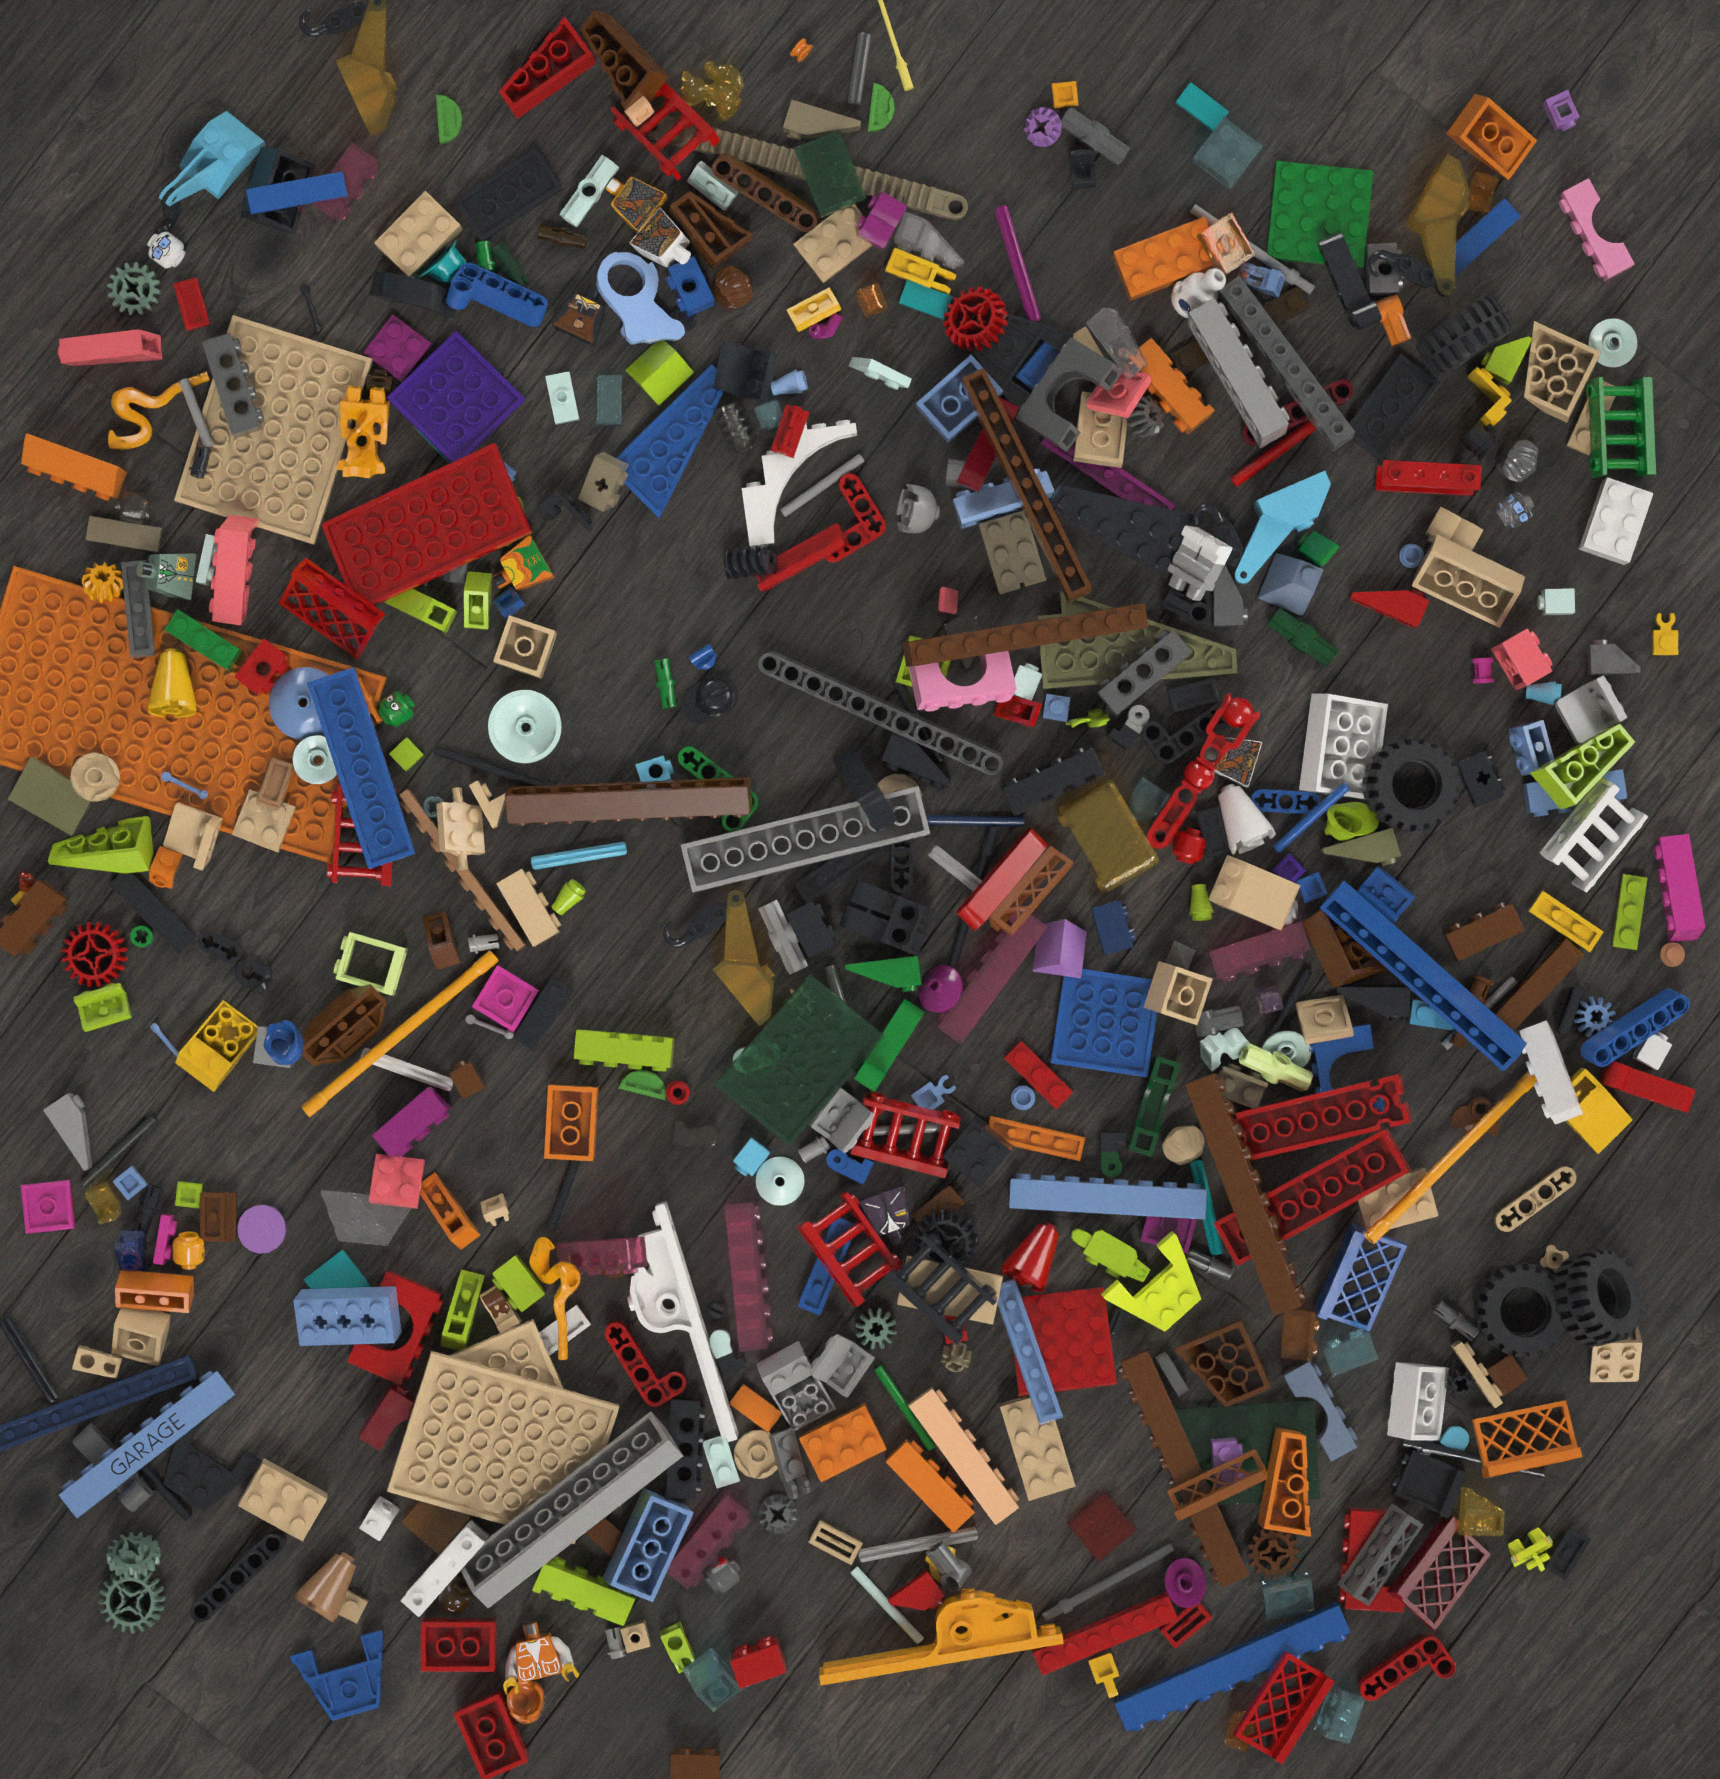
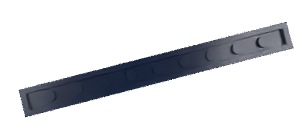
M191 1355L0 1425V1451L197 1379L198 1374Z

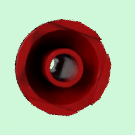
M1048 1222L1037 1224L1000 1268V1270H1003L1002 1273L1011 1280L1015 1279L1016 1283L1022 1286L1024 1284L1030 1286L1031 1284L1030 1290L1043 1293L1059 1239V1234L1056 1232L1057 1228Z

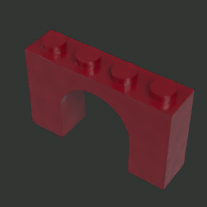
M390 1383L360 1429L359 1439L380 1451L393 1429L401 1422L409 1420L416 1398L409 1395L410 1391L402 1385L397 1384V1386H394Z

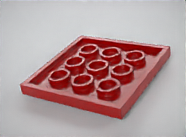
M1104 1287L1021 1297L1054 1392L1117 1384L1106 1300L1101 1295L1104 1292ZM1014 1354L1019 1396H1026L1029 1394Z

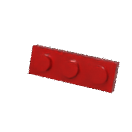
M1022 1041L1004 1057L1055 1109L1073 1093Z

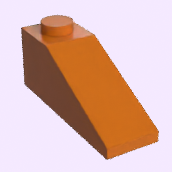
M435 1172L422 1181L420 1195L451 1242L462 1250L480 1236L468 1215Z

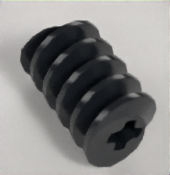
M765 544L761 546V551L758 546H753L752 551H750L749 547H744L743 552H741L740 548H735L734 553H732L731 549H726L723 560L724 572L729 580L731 578L738 579L739 577L747 578L749 575L751 577H756L758 574L765 576L767 573L773 575L777 571L778 564L775 551L773 549L769 551L768 546Z

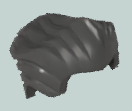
M1528 440L1508 442L1503 446L1496 458L1495 465L1498 472L1509 480L1515 482L1523 481L1536 471L1538 448Z

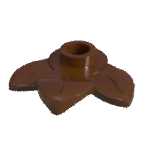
M1482 1096L1473 1098L1468 1106L1459 1107L1452 1116L1451 1126L1456 1128L1464 1127V1134H1466L1493 1108L1492 1103L1489 1099ZM1478 1104H1482L1484 1106V1111L1482 1113H1478L1476 1111V1106ZM1498 1119L1486 1132L1497 1136L1500 1130V1120Z

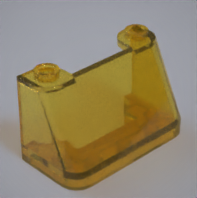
M1110 778L1058 809L1060 813L1057 815L1059 822L1063 828L1068 826L1073 832L1096 871L1097 877L1094 880L1101 891L1105 889L1108 893L1160 863L1152 846Z

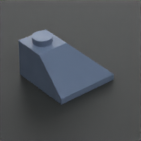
M1276 553L1257 598L1302 617L1324 569L1305 561Z

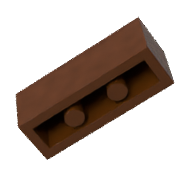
M1501 902L1491 907L1492 912L1486 915L1480 912L1469 917L1470 922L1465 925H1461L1459 922L1448 927V932L1443 934V937L1454 960L1460 961L1524 931L1525 929L1513 904L1506 905L1505 902Z

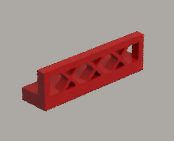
M839 523L832 525L777 556L778 564L775 574L769 575L767 573L765 576H760L759 574L756 576L760 583L758 584L760 591H767L850 545Z

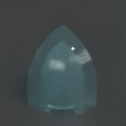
M1142 777L1130 798L1132 815L1140 822L1150 820L1161 810L1170 794Z

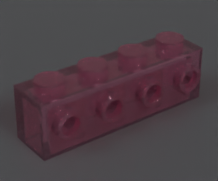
M727 1492L672 1559L667 1573L686 1589L691 1585L696 1587L704 1577L701 1572L706 1566L715 1564L719 1559L717 1555L722 1547L727 1549L735 1539L732 1535L737 1528L742 1530L750 1521L748 1517L750 1510Z

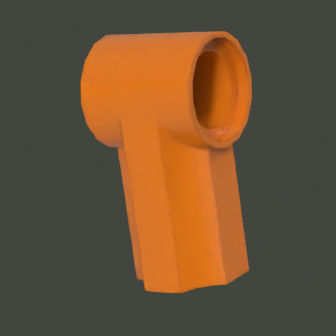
M1393 294L1375 301L1382 320L1379 322L1383 324L1390 345H1398L1411 339L1402 315L1404 312L1398 295Z

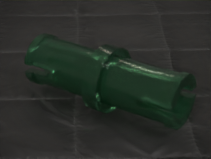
M504 241L491 249L503 267L501 270L503 273H507L512 282L523 287L530 283L519 267L520 262L518 259H514Z

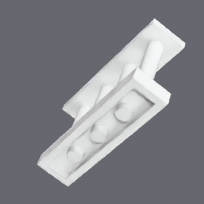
M1601 778L1591 788L1540 851V854L1545 859L1556 865H1559L1562 861L1576 875L1571 883L1586 893L1595 885L1598 878L1648 818L1646 814L1634 808L1628 811L1614 797L1620 789L1614 783L1604 778ZM1607 805L1622 818L1614 830L1599 817ZM1591 824L1596 826L1607 837L1599 849L1583 835ZM1576 843L1592 856L1583 868L1568 854Z
M471 1519L407 1591L401 1602L420 1617L485 1543L484 1541L490 1535Z

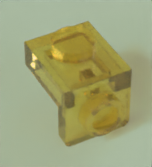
M107 1181L85 1191V1197L96 1213L99 1225L105 1222H113L121 1215L120 1202Z

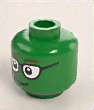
M395 691L379 702L380 708L377 711L387 726L391 724L393 727H398L413 717L412 707L415 704L408 694L403 696L401 692Z

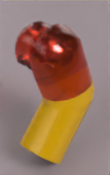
M22 871L18 875L20 891L11 899L14 905L35 884L33 875L28 871Z

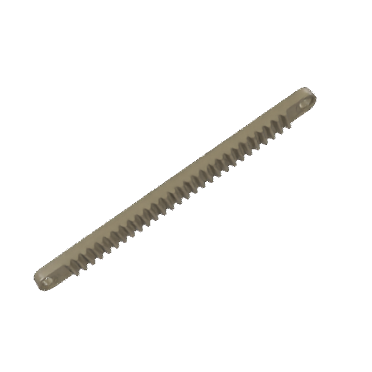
M666 116L658 124L657 129L649 132L645 137L659 140L680 119ZM647 118L642 124H640V125H639V128H640L649 118ZM692 126L690 128L686 127L669 144L683 147L695 136L694 132L696 130ZM717 128L712 129L715 130L721 141L715 147L706 141L694 149V151L717 157L721 154H730L746 165L872 198L874 194L879 195L883 191L908 206L907 208L949 220L957 221L962 219L968 210L966 199L958 194L936 189L935 187H928L925 184L910 182L906 179H899L895 176L880 174L869 169H862L858 166L843 164L842 162L825 159L821 156H814L803 151L777 146L773 143L758 141L757 139L740 136L736 133L721 131ZM953 201H958L963 206L962 211L958 214H953L949 211V204Z

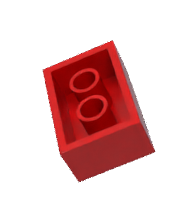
M423 1618L421 1621V1672L495 1671L497 1667V1618Z
M501 1689L456 1708L453 1715L481 1779H490L528 1762L530 1755L515 1720L509 1715L507 1702Z

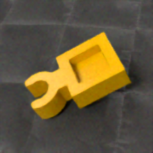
M1661 613L1656 614L1655 623L1659 630L1652 631V655H1678V630H1671V626L1675 622L1674 613L1669 614V621L1667 623L1662 622Z

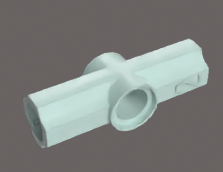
M601 155L586 178L579 183L578 189L559 215L577 228L593 204L600 199L601 193L616 174L619 167L607 157ZM587 186H592L596 189L595 194L591 197L583 195V190Z

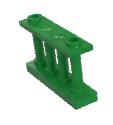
M1603 377L1588 380L1586 395L1589 398L1591 443L1589 467L1592 471V478L1607 475V469H1635L1636 477L1656 475L1652 377L1632 380V386H1603ZM1604 396H1631L1633 398V410H1605ZM1605 420H1632L1634 422V435H1606ZM1633 444L1635 446V459H1607L1606 445Z

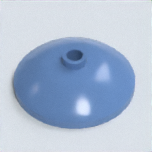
M300 667L286 672L276 681L270 693L269 710L274 723L283 733L298 740H304L315 735L324 736L307 683L329 676L328 674L319 669ZM302 698H306L308 701L306 707H301L299 704Z

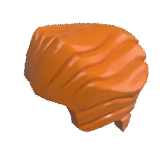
M535 1681L517 1682L519 1687L518 1694L515 1693V1687H513L507 1695L509 1715L519 1723L530 1724L541 1716V1711H543L545 1704L544 1690Z

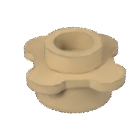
M1549 1245L1546 1247V1254L1544 1258H1541L1540 1264L1544 1268L1549 1267L1553 1269V1272L1556 1273L1562 1262L1569 1258V1255L1566 1251H1559L1554 1245ZM1553 1257H1556L1557 1260H1556V1261H1552V1258H1553Z

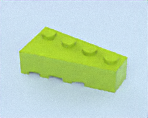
M1621 724L1606 728L1583 743L1571 748L1530 774L1560 809L1576 805L1635 741Z
M577 1029L574 1059H579V1064L594 1065V1061L604 1062L603 1066L618 1067V1063L628 1064L629 1069H642V1066H652L653 1071L666 1072L667 1068L672 1067L675 1038Z
M555 1556L542 1566L532 1591L540 1594L541 1590H545L554 1600H571L570 1604L575 1608L585 1611L591 1608L594 1615L624 1626L636 1595L610 1586L601 1575H597V1578L589 1575V1571L581 1566L575 1565L574 1568L565 1564L566 1560Z

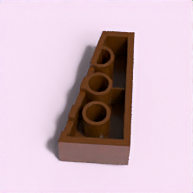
M593 10L580 28L591 50L598 56L602 70L609 76L613 90L620 96L624 110H627L642 96L650 102L669 75L610 14Z

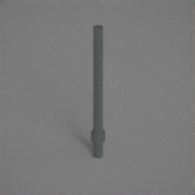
M1171 1543L1166 1544L1071 1598L1067 1599L1065 1597L1058 1601V1605L1042 1613L1046 1622L1062 1613L1067 1614L1073 1611V1607L1171 1554L1174 1552Z

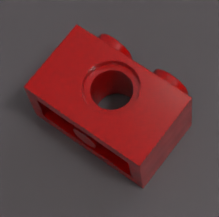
M263 638L234 678L258 696H261L263 693L266 695L273 688L275 683L272 681L277 674L282 675L288 668L289 663L287 661L290 657ZM267 662L270 666V671L262 676L258 672V667L261 663Z

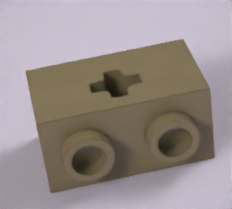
M604 452L595 455L578 500L602 512L614 508L620 497L617 494L620 485L623 486L627 480L628 473L626 470L629 464Z

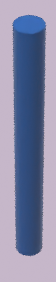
M1343 782L1273 845L1275 850L1280 853L1346 794L1351 789L1350 786Z

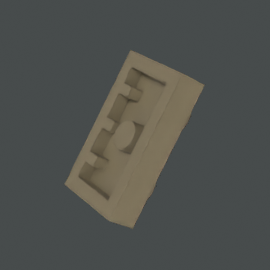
M1228 1063L1227 1067L1221 1065L1217 1076H1221L1225 1083L1226 1090L1223 1091L1225 1097L1250 1108L1258 1107L1264 1090L1268 1086V1083L1263 1081V1076L1252 1071L1250 1076L1241 1073V1067Z

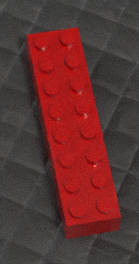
M1386 1128L1267 1193L1270 1201V1206H1268L1270 1215H1275L1279 1224V1229H1277L1279 1238L1286 1240L1411 1172L1412 1170L1389 1129ZM1234 1212L1213 1223L1236 1266L1252 1259Z

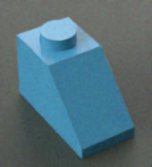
M1410 999V1017L1406 1018V1024L1455 1030L1425 1001Z

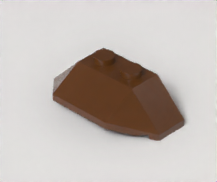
M371 984L345 990L308 1023L302 1036L304 1041L302 1055L313 1066L320 1065L321 1063L344 1061L381 1029L384 1010L387 1004L386 999Z

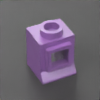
M1569 90L1546 99L1542 104L1554 131L1560 128L1562 131L1574 127L1576 125L1575 121L1580 117L1570 97Z

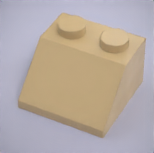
M121 1308L114 1323L111 1354L159 1366L169 1331L171 1315L157 1310Z

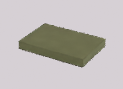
M33 756L29 759L8 800L71 836L74 835L92 802L83 799L74 791L69 777Z

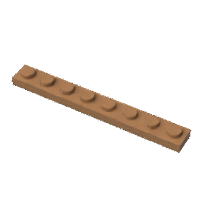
M407 789L400 794V797L403 799L400 804L408 814L412 812L415 815L417 827L422 833L428 832L432 838L429 841L437 853L440 852L438 827L412 792ZM443 852L447 858L444 860L447 867L452 872L455 870L461 876V879L458 881L467 892L471 890L476 896L473 901L481 911L486 909L491 916L488 918V921L496 931L499 928L505 935L502 939L509 949L515 948L516 951H520L526 946L525 942L470 869L458 870L457 856L449 852Z

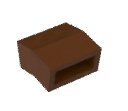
M1505 1354L1486 1367L1488 1374L1503 1396L1528 1379L1517 1361L1510 1354Z

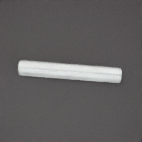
M364 1048L361 1057H363L371 1049ZM385 1054L373 1063V1065L446 1091H450L454 1084L449 1077Z

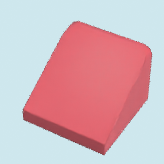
M941 587L938 612L956 614L958 591Z

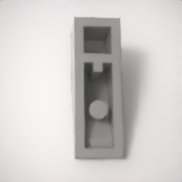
M68 1093L43 1111L85 1171L93 1167L86 1113L83 1110L85 1105L77 1094L74 1096L73 1093Z

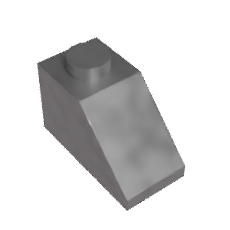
M1594 640L1593 645L1586 646L1587 676L1636 674L1640 672V666L1618 646L1607 644V640Z

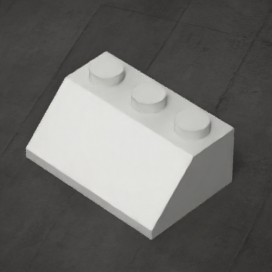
M1396 1362L1390 1416L1388 1419V1436L1407 1440H1440L1446 1396L1444 1386L1447 1385L1448 1379L1446 1375H1448L1449 1368Z

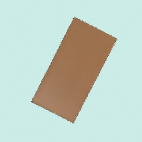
M271 757L256 804L280 811L294 771L292 763Z

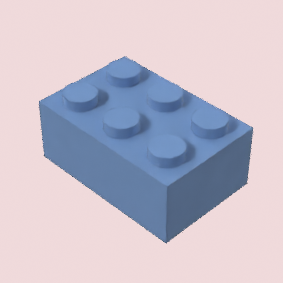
M972 355L966 358L916 403V408L947 443L977 418L962 386V378L983 369ZM987 373L998 397H1001L1003 390Z

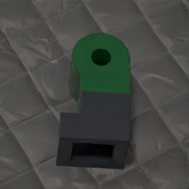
M1100 1131V1169L1107 1177H1116L1122 1171V1163L1119 1160V1143H1125L1124 1131Z

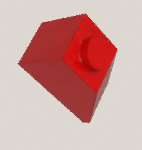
M926 1569L888 1596V1602L895 1606L924 1611L930 1607L933 1610L943 1603L942 1598L945 1597V1594L929 1570Z

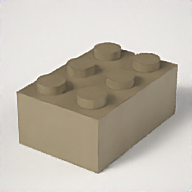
M1024 511L977 525L998 595L1020 589L1019 583L1026 587L1046 581L1030 523Z

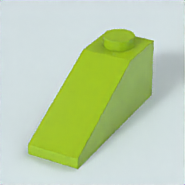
M461 1269L442 1332V1347L458 1351L466 1348L485 1275Z

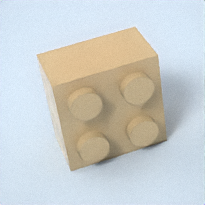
M509 615L493 662L542 679L557 632Z
M1159 961L1143 1008L1198 1025L1212 979Z

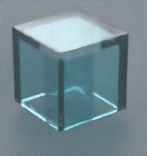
M710 1648L683 1669L694 1692L713 1712L743 1690L739 1688L731 1667L713 1648Z

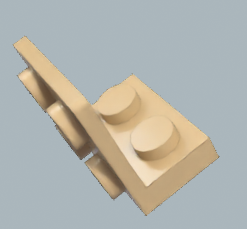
M178 802L175 804L163 846L196 859L193 868L203 871L210 862L223 818Z
M1638 1327L1625 1340L1592 1347L1589 1373L1590 1382H1637L1639 1380L1642 1339Z

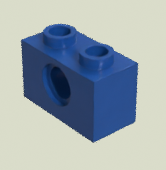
M694 256L685 264L677 263L668 267V276L665 279L670 290L675 289L678 298L675 300L681 312L685 311L687 317H690L714 306V297ZM687 283H691L696 288L692 292H685L682 287Z

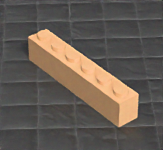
M931 1387L908 1404L909 1408L993 1523L997 1525L1019 1508L1017 1501L1020 1499L1012 1488L1007 1490L1002 1482L1005 1478L997 1468L993 1470L988 1462L991 1459L984 1449L978 1450L973 1443L976 1439L969 1429L964 1431L960 1426L959 1422L962 1419L954 1409L949 1411L944 1404L948 1400L941 1390L935 1391Z

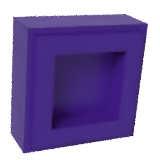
M1290 853L1271 869L1275 875L1291 882H1295L1306 871Z

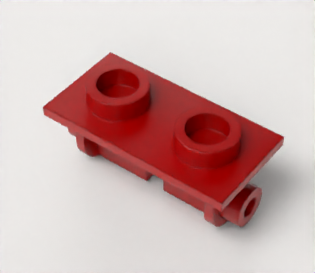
M786 404L770 451L794 459L809 412L802 410L801 407Z

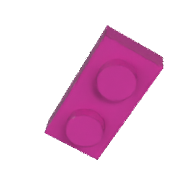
M161 1215L153 1260L154 1264L164 1265L167 1263V1260H171L173 1245H170L171 1235L175 1236L177 1221H174L175 1215Z

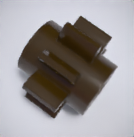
M375 369L374 375L368 374L366 392L370 393L371 388H384L385 394L390 395L393 390V377L387 376L388 372L386 370Z

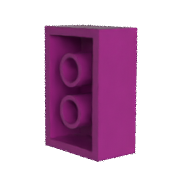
M433 1086L428 1087L376 1131L372 1137L390 1158L394 1156L400 1158L413 1148L410 1143L415 1139L417 1142L421 1141L431 1132L429 1129L431 1125L435 1124L437 1126L450 1116L448 1111L451 1107Z

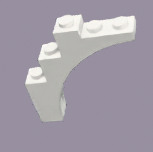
M850 420L837 421L836 426L826 427L825 423L815 424L809 430H807V425L805 424L794 459L773 451H767L766 455L762 456L766 485H761V482H752L746 484L747 488H742L750 549L753 546L761 547L764 544L767 546L774 545L776 508L784 487L797 468L819 449L835 441L857 436L856 423L850 424Z

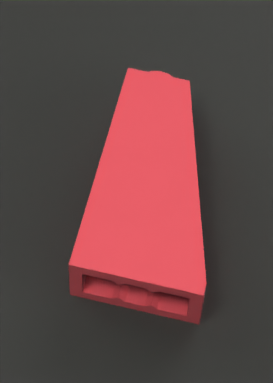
M139 329L59 339L58 356L62 364L70 366L162 360L161 335Z

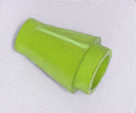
M574 879L565 882L551 907L558 914L563 915L584 898L585 888Z
M1198 884L1191 886L1192 895L1189 915H1192V920L1204 921L1212 919L1211 913L1214 911L1211 902L1208 900L1209 896L1206 885Z

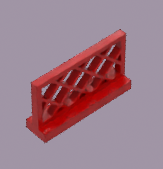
M305 558L293 569L290 575L292 578L278 604L358 660L363 654L377 625L384 618L385 613ZM298 582L307 587V589L300 590ZM303 595H310L313 605H306ZM289 596H296L299 605L296 606L288 600ZM318 596L327 601L328 604H320ZM323 609H330L333 619H326ZM337 609L344 613L347 618H340ZM309 610H316L319 619L316 620L311 617ZM350 623L353 633H346L343 624ZM357 623L368 631L360 632ZM329 624H336L339 633L335 634L332 632ZM356 638L359 648L356 649L352 646L349 639Z
M1284 1651L1232 1734L1283 1764L1335 1681L1323 1671ZM1287 1661H1293L1295 1671L1284 1674L1283 1668ZM1308 1672L1313 1673L1310 1681L1302 1685L1301 1675ZM1296 1677L1297 1686L1287 1689L1285 1680ZM1280 1682L1282 1691L1271 1695L1270 1688L1272 1685ZM1298 1692L1299 1698L1296 1703L1289 1705L1288 1695ZM1283 1697L1284 1707L1273 1710L1272 1700ZM1267 1702L1269 1712L1258 1715L1257 1709L1259 1705ZM1285 1713L1286 1719L1284 1722L1276 1726L1274 1716ZM1270 1718L1271 1728L1260 1731L1259 1721ZM1254 1723L1255 1733L1247 1736L1242 1734L1247 1725ZM1272 1734L1273 1739L1268 1747L1263 1746L1261 1737Z

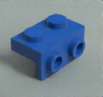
M1379 865L1359 886L1357 891L1393 923L1398 920L1402 912L1416 897Z

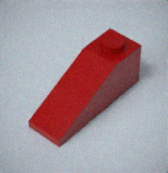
M1412 589L1411 592L1408 590L1353 592L1348 598L1413 629L1419 626L1430 601L1425 599L1426 595L1415 589Z

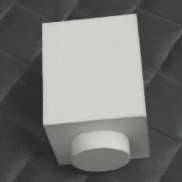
M1657 1032L1639 1044L1632 1058L1653 1070H1658L1672 1044L1667 1042V1036Z

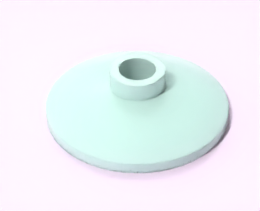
M1611 318L1601 321L1593 328L1589 337V346L1601 351L1597 362L1607 367H1619L1629 362L1634 356L1637 349V337L1633 328L1628 323L1620 319ZM1613 337L1619 340L1618 346L1612 344Z
M310 736L297 745L293 754V766L301 779L311 784H323L329 782L337 775L324 736ZM316 756L323 758V762L320 765H316L314 762Z
M1281 1031L1273 1034L1265 1041L1262 1048L1270 1053L1275 1051L1281 1052L1291 1060V1063L1302 1068L1308 1063L1311 1056V1051L1309 1053L1310 1044L1305 1045L1303 1035L1293 1031Z
M774 1157L764 1162L759 1168L756 1175V1187L760 1196L765 1201L774 1205H787L795 1201L802 1193L804 1174L800 1166L792 1159ZM777 1177L784 1178V1185H776L775 1179Z

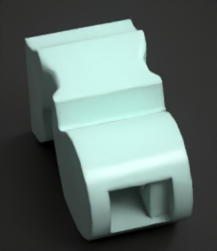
M1232 1028L1226 1031L1224 1035L1220 1032L1215 1036L1208 1035L1200 1041L1201 1058L1209 1069L1213 1071L1221 1064V1054L1226 1053L1233 1060L1240 1057L1244 1046L1249 1044V1041L1238 1028Z

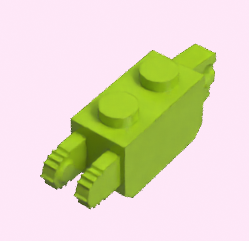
M1079 1228L1071 1231L1070 1237L1074 1242L1083 1247L1082 1252L1086 1255L1084 1259L1095 1266L1098 1263L1106 1266L1105 1272L1118 1279L1120 1275L1123 1277L1129 1276L1144 1282L1149 1274L1150 1269L1137 1259L1136 1250L1106 1231L1097 1229L1092 1234Z

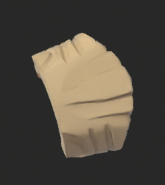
M1194 1125L1174 1127L1162 1142L1163 1152L1169 1160L1177 1165L1184 1166L1201 1156L1204 1147V1136Z

